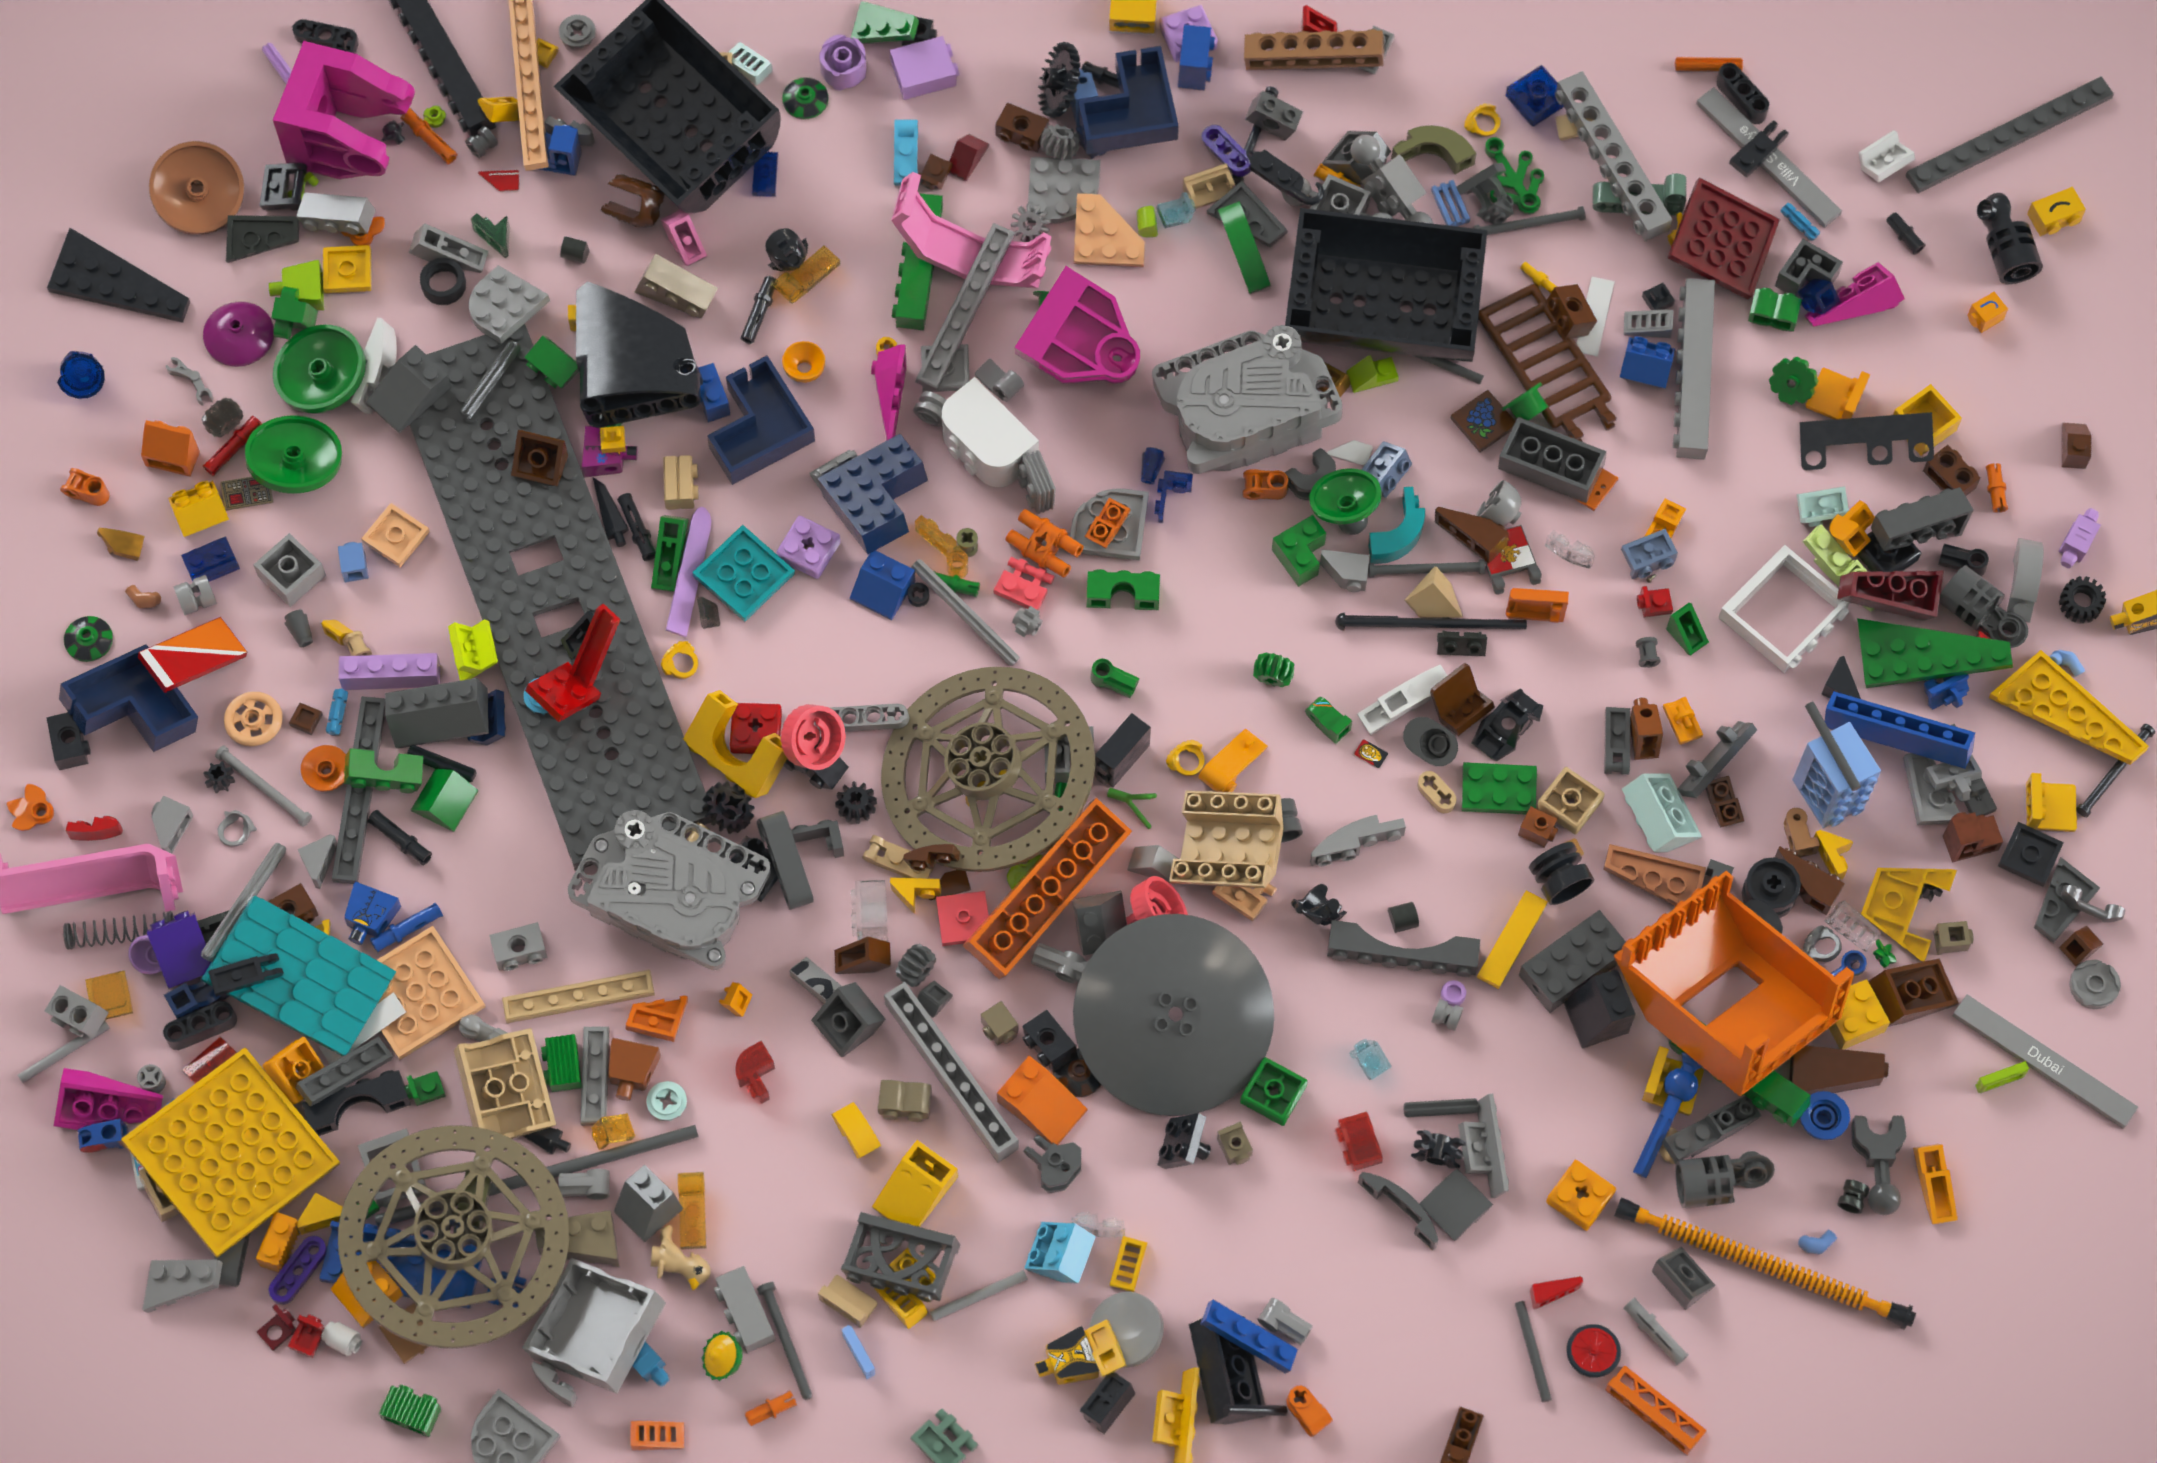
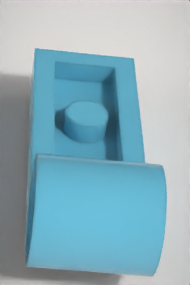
M894 120V185H901L902 179L912 172L917 173L918 120Z

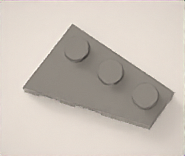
M151 1260L143 1311L149 1313L156 1310V1307L164 1304L171 1305L176 1303L178 1299L187 1296L193 1297L218 1288L223 1262L219 1260Z

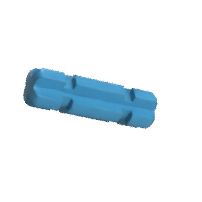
M1787 203L1782 207L1781 213L1789 218V221L1801 232L1805 233L1804 235L1809 240L1813 241L1819 236L1820 231L1815 226H1811L1812 223L1799 211H1796L1792 204Z
M335 689L332 699L334 701L331 702L328 717L330 723L328 722L326 726V733L332 736L339 735L342 725L339 724L343 722L346 708L344 702H347L348 692L344 689Z

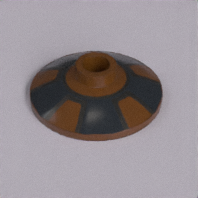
M1077 1048L1078 1056L1055 1071L1054 1076L1075 1097H1085L1096 1092L1101 1084L1092 1075L1082 1058L1079 1048ZM1081 1066L1084 1068V1071L1077 1073L1075 1068Z

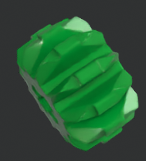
M1265 652L1259 654L1255 660L1253 676L1259 682L1266 683V685L1269 684L1274 687L1288 686L1294 676L1295 664L1289 658L1282 657V655Z

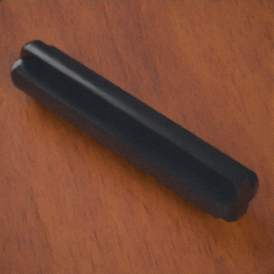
M411 745L407 752L410 755L423 756L424 765L435 769L454 770L468 782H473L477 772L474 768L416 745Z

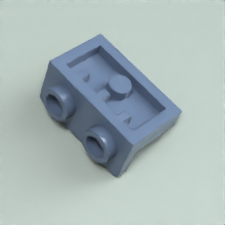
M1383 441L1361 470L1372 474L1378 480L1382 497L1387 498L1404 474L1408 472L1412 462L1406 449Z
M1666 528L1625 544L1621 548L1631 568L1630 576L1632 579L1637 577L1645 578L1660 568L1661 570L1670 568L1674 565L1678 555Z

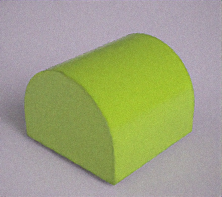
M1153 205L1139 208L1136 212L1138 234L1145 238L1157 237V220Z

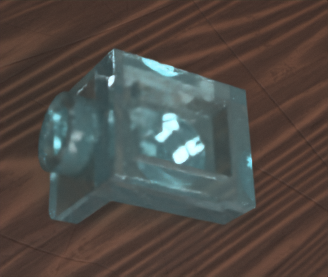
M1363 1039L1354 1045L1355 1049L1349 1053L1352 1058L1357 1059L1368 1080H1373L1392 1067L1377 1041Z

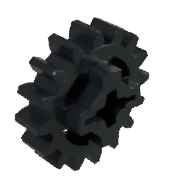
M728 781L723 785L718 782L706 792L702 799L705 802L702 809L708 811L705 818L713 820L711 822L712 826L719 825L720 832L726 828L728 834H731L734 830L736 833H739L751 823L750 821L754 818V814L751 812L755 807L749 805L752 798L744 796V789L741 791L737 790V784L730 787Z

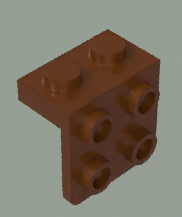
M1466 663L1459 666L1430 690L1440 723L1458 736L1495 708L1493 701L1477 689L1471 668Z

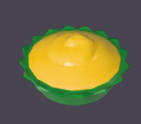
M721 1330L718 1334L714 1333L712 1338L707 1340V1345L703 1348L704 1354L701 1357L703 1361L702 1368L706 1370V1376H710L712 1380L717 1379L721 1381L733 1375L739 1369L743 1357L742 1348L735 1336H732L729 1331L725 1333Z

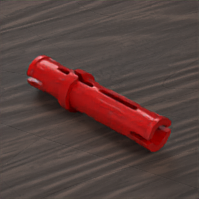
M252 415L242 427L232 432L233 435L202 465L203 468L211 476H215L244 445L246 446L249 436L261 425V422Z

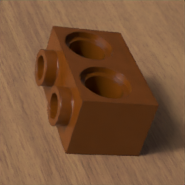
M1949 445L1936 453L1931 461H1927L1923 472L1942 491L1961 487L1965 496L1977 488L1981 479L1976 469L1968 466L1960 453ZM1941 463H1947L1950 467H1944ZM1957 479L1964 480L1966 484L1959 483Z

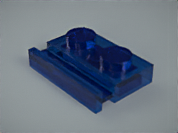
M226 536L181 555L192 581L195 578L206 575L210 582L240 569Z

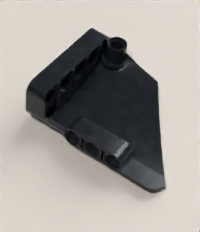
M587 281L576 290V362L580 372V407L590 426L601 428L691 409L700 404L703 378L695 362L687 332L683 326L637 301Z

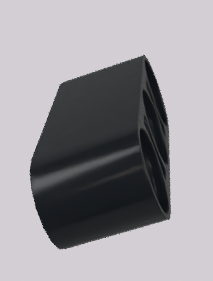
M1733 63L1723 64L1720 67L1716 81L1718 89L1752 124L1763 123L1770 106L1769 100L1737 65Z
M224 1001L217 1002L167 1023L163 1029V1035L172 1049L181 1050L232 1029L237 1023V1015L229 1003ZM224 1012L230 1013L226 1019H218L220 1014ZM199 1022H206L204 1028L195 1029L196 1024ZM182 1032L178 1039H171L173 1033Z

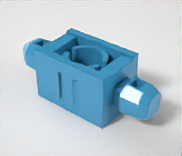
M645 1342L632 1366L646 1382L652 1379L658 1386L663 1387L670 1380L669 1375L663 1369L666 1365L665 1362Z

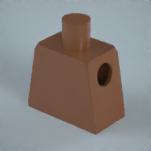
M1637 698L1633 702L1634 706L1630 716V733L1634 760L1659 758L1663 729L1658 707L1655 704H1648L1647 698Z
M612 1038L609 1080L610 1084L618 1086L616 1098L630 1101L633 1089L646 1090L661 1056L659 1047Z

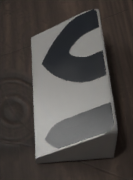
M807 957L789 971L790 976L824 1004L834 991L841 987L837 981Z

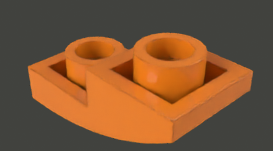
M1109 497L1099 516L1095 517L1085 538L1106 549L1118 533L1131 509Z

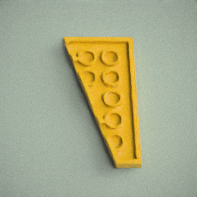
M2042 650L1989 695L1990 699L2129 765L2148 750L2149 746Z

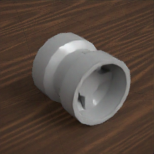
M1440 999L1431 1022L1438 1025L1441 1023L1445 1024L1448 1029L1455 1031L1463 1007L1458 1005L1451 1006L1447 1001Z

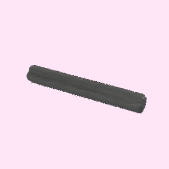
M509 341L460 408L459 412L462 417L468 420L472 418L520 352L521 348L518 343Z

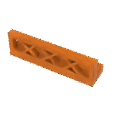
M1625 1365L1607 1384L1605 1391L1686 1455L1690 1453L1707 1431ZM1624 1374L1633 1380L1635 1390H1631L1620 1381ZM1639 1394H1651L1654 1397L1655 1406H1651ZM1660 1410H1671L1675 1414L1676 1422H1671L1660 1413ZM1691 1426L1698 1434L1693 1439L1680 1427Z

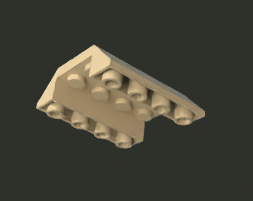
M1185 791L1182 814L1187 820L1181 858L1173 859L1169 882L1174 884L1265 888L1276 875L1283 835L1280 794Z

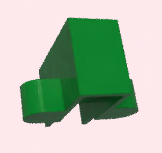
M284 286L280 298L275 297L271 316L275 320L274 337L289 340L293 328L304 330L316 324L318 310L306 302L298 301L299 289Z

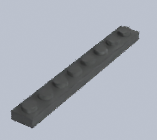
M362 696L353 749L374 751V761L377 765L385 718V698ZM347 784L332 873L333 882L354 884L355 881L358 882L373 787L353 788Z

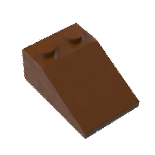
M1940 958L1887 969L1868 981L1890 1021L1888 1027L1907 1023L1959 1004Z

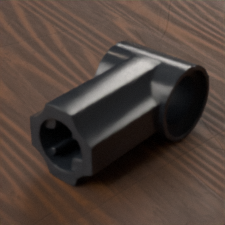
M1944 544L1938 565L1960 570L1964 565H1967L1977 574L1983 576L1989 557L1982 549L1967 550ZM1972 561H1978V562H1980L1982 565H1981V566H1975V565H1973L1971 562H1972Z

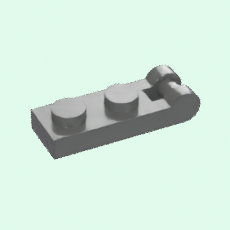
M1606 707L1604 774H1612L1613 771L1629 775L1630 708ZM1613 756L1622 757V762H1613Z

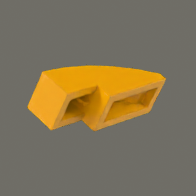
M1943 1144L1914 1147L1913 1151L1918 1176L1932 1224L1958 1220L1950 1170L1946 1167Z

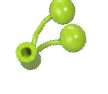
M308 172L305 175L301 200L305 192L306 182L311 186H316L319 183V180L312 172ZM292 190L288 191V198L292 197Z

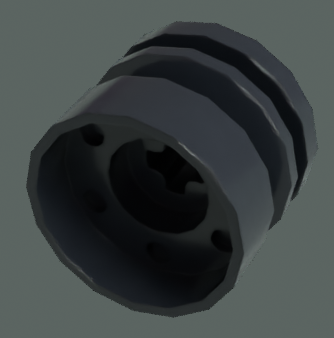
M1573 842L1562 843L1545 851L1535 858L1528 867L1531 873L1536 875L1535 880L1537 883H1545L1541 891L1550 905H1558L1573 899L1588 889L1595 880L1586 864H1578L1582 857L1579 852H1576L1577 848Z

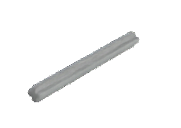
M921 559L915 561L911 567L915 570V573L1008 665L1013 666L1016 664L1019 656Z
M280 843L273 845L202 950L201 956L203 959L209 962L213 961L251 897L258 895L285 855V846Z

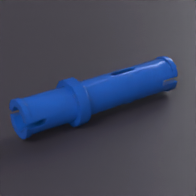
M435 902L396 925L391 924L388 926V930L370 938V941L378 953L395 942H402V938L442 917L443 914Z

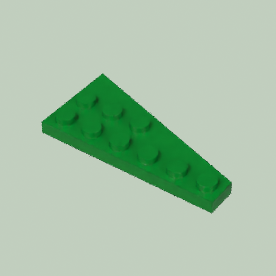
M1857 618L1866 688L2013 668L2010 642Z

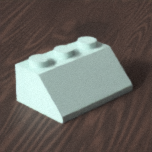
M1642 774L1622 788L1625 801L1632 808L1636 816V822L1642 828L1647 838V844L1654 852H1669L1702 837L1670 774Z

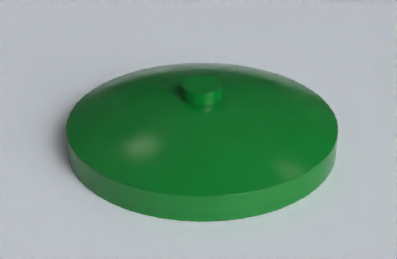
M323 324L306 328L292 336L279 351L273 366L274 386L281 398L297 411L304 413L330 411L345 403L359 388L366 370L365 353L357 339L342 327Z
M282 416L261 424L251 433L245 446V462L251 476L264 487L281 493H306L321 488L336 476L342 462V447L338 436L326 424L305 416Z

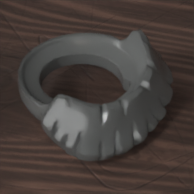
M1819 926L1811 931L1803 944V952L1816 962L1832 961L1840 954L1842 949L1839 937L1833 933L1832 929L1824 926ZM1833 939L1836 945L1829 954H1820L1814 948L1818 940Z

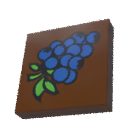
M1486 390L1457 410L1450 418L1480 453L1511 432L1516 422L1506 410L1502 411L1501 408L1503 406L1489 390Z

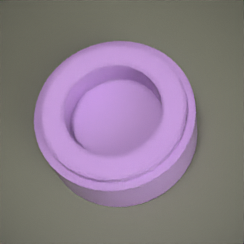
M1452 980L1443 985L1441 990L1442 1000L1447 1001L1451 1006H1459L1464 1002L1466 988L1461 982Z

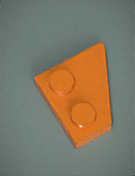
M680 996L678 1000L666 1002L665 999L654 1000L651 1003L633 1004L626 1022V1030L674 1042L688 1003V996Z

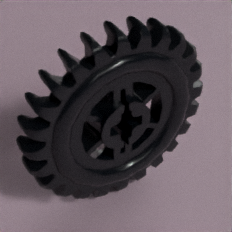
M1068 42L1057 43V46L1053 47L1055 52L1048 53L1053 60L1045 59V62L1050 67L1041 68L1044 70L1043 77L1039 78L1042 80L1043 86H1038V88L1045 90V92L1037 96L1045 100L1038 102V104L1043 106L1040 108L1043 114L1051 118L1060 117L1067 111L1071 101L1074 100L1077 85H1079L1080 56L1075 46Z

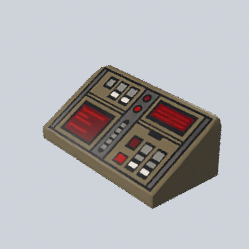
M253 477L221 482L225 510L273 503L272 490L258 483Z

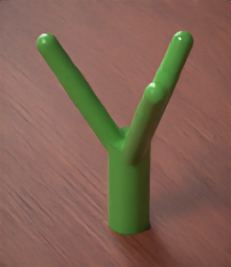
M1109 788L1107 797L1126 802L1148 829H1151V824L1134 805L1132 800H1150L1157 797L1156 793L1130 794Z

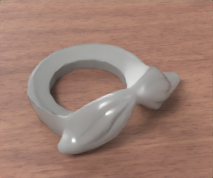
M225 811L226 817L218 827V836L225 845L239 846L257 828L249 816L242 814L240 811ZM239 817H242L244 825L242 837L233 842L226 840L224 837L225 828L238 820Z

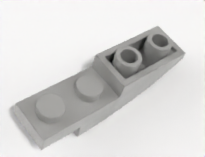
M1376 814L1340 828L1323 840L1312 851L1310 858L1311 866L1317 864L1318 866H1327L1332 861L1340 859L1342 861H1350L1359 855L1360 845L1370 847L1383 840L1389 842L1399 840L1405 834L1406 826L1404 819L1379 823Z

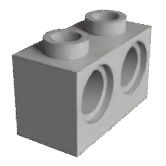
M61 985L45 1009V1012L53 1016L50 1021L63 1028L67 1024L71 1026L69 1031L82 1038L86 1034L93 1039L109 1014L108 1011Z

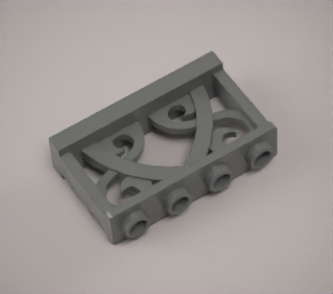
M860 1212L856 1232L845 1262L841 1267V1270L847 1276L846 1279L858 1284L861 1281L868 1282L872 1287L884 1290L885 1287L891 1288L895 1293L903 1296H908V1293L917 1295V1298L926 1302H931L932 1299L940 1301L955 1254L958 1253L960 1243L956 1237ZM867 1231L871 1232V1246L862 1247ZM887 1237L894 1238L891 1245L881 1246V1244H887L885 1242ZM903 1241H908L909 1251L917 1262L905 1269L893 1272L887 1265L883 1253L891 1252L897 1249ZM919 1245L925 1246V1249L920 1251L924 1255L923 1257L916 1253V1247ZM943 1250L945 1252L938 1268L932 1262ZM872 1252L873 1256H867L862 1261L863 1263L870 1262V1267L868 1269L858 1268L856 1263L858 1257L864 1253ZM929 1267L934 1270L936 1277L932 1284L925 1286L920 1284L919 1280L924 1276L929 1280V1275L924 1270ZM878 1269H880L883 1274L876 1272Z

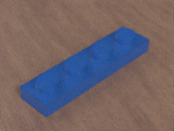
M1213 1299L1208 1302L1201 1321L1202 1325L1286 1374L1291 1371L1298 1351L1297 1348Z

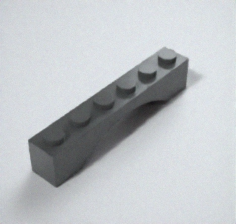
M1332 920L1327 956L1337 961L1352 959L1357 960L1361 964L1376 962L1382 963L1385 967H1396L1399 965L1406 966L1407 969L1414 971L1421 970L1422 968L1429 969L1437 974L1452 972L1461 977H1470L1471 975H1476L1481 939L1455 936L1433 947L1420 949L1401 948L1377 940L1365 932L1357 923Z

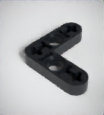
M306 19L296 21L292 28L294 37L298 42L303 43V41L356 53L358 38L356 32L352 29ZM304 28H307V31H304L303 34H300L299 31H303ZM323 32H330L332 34L327 40L319 38ZM350 37L351 40H348L346 45L347 49H344L345 44L343 40H347Z

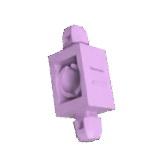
M2089 508L2084 515L2079 514L2076 521L2073 522L2058 551L2063 554L2061 558L2062 566L2071 568L2076 561L2080 563L2086 555L2101 526L2096 523L2099 517L2098 511Z

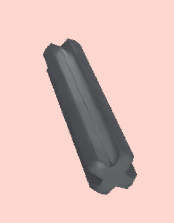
M1476 1098L1406 1102L1404 1103L1403 1110L1405 1117L1470 1114L1478 1112V1101Z

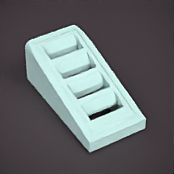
M739 42L729 51L733 53V56L738 51H742L736 59L732 57V64L757 86L773 72L772 64ZM747 55L748 58L741 63L740 61ZM753 60L754 62L749 67H747L746 65ZM757 65L760 66L757 70L753 71Z

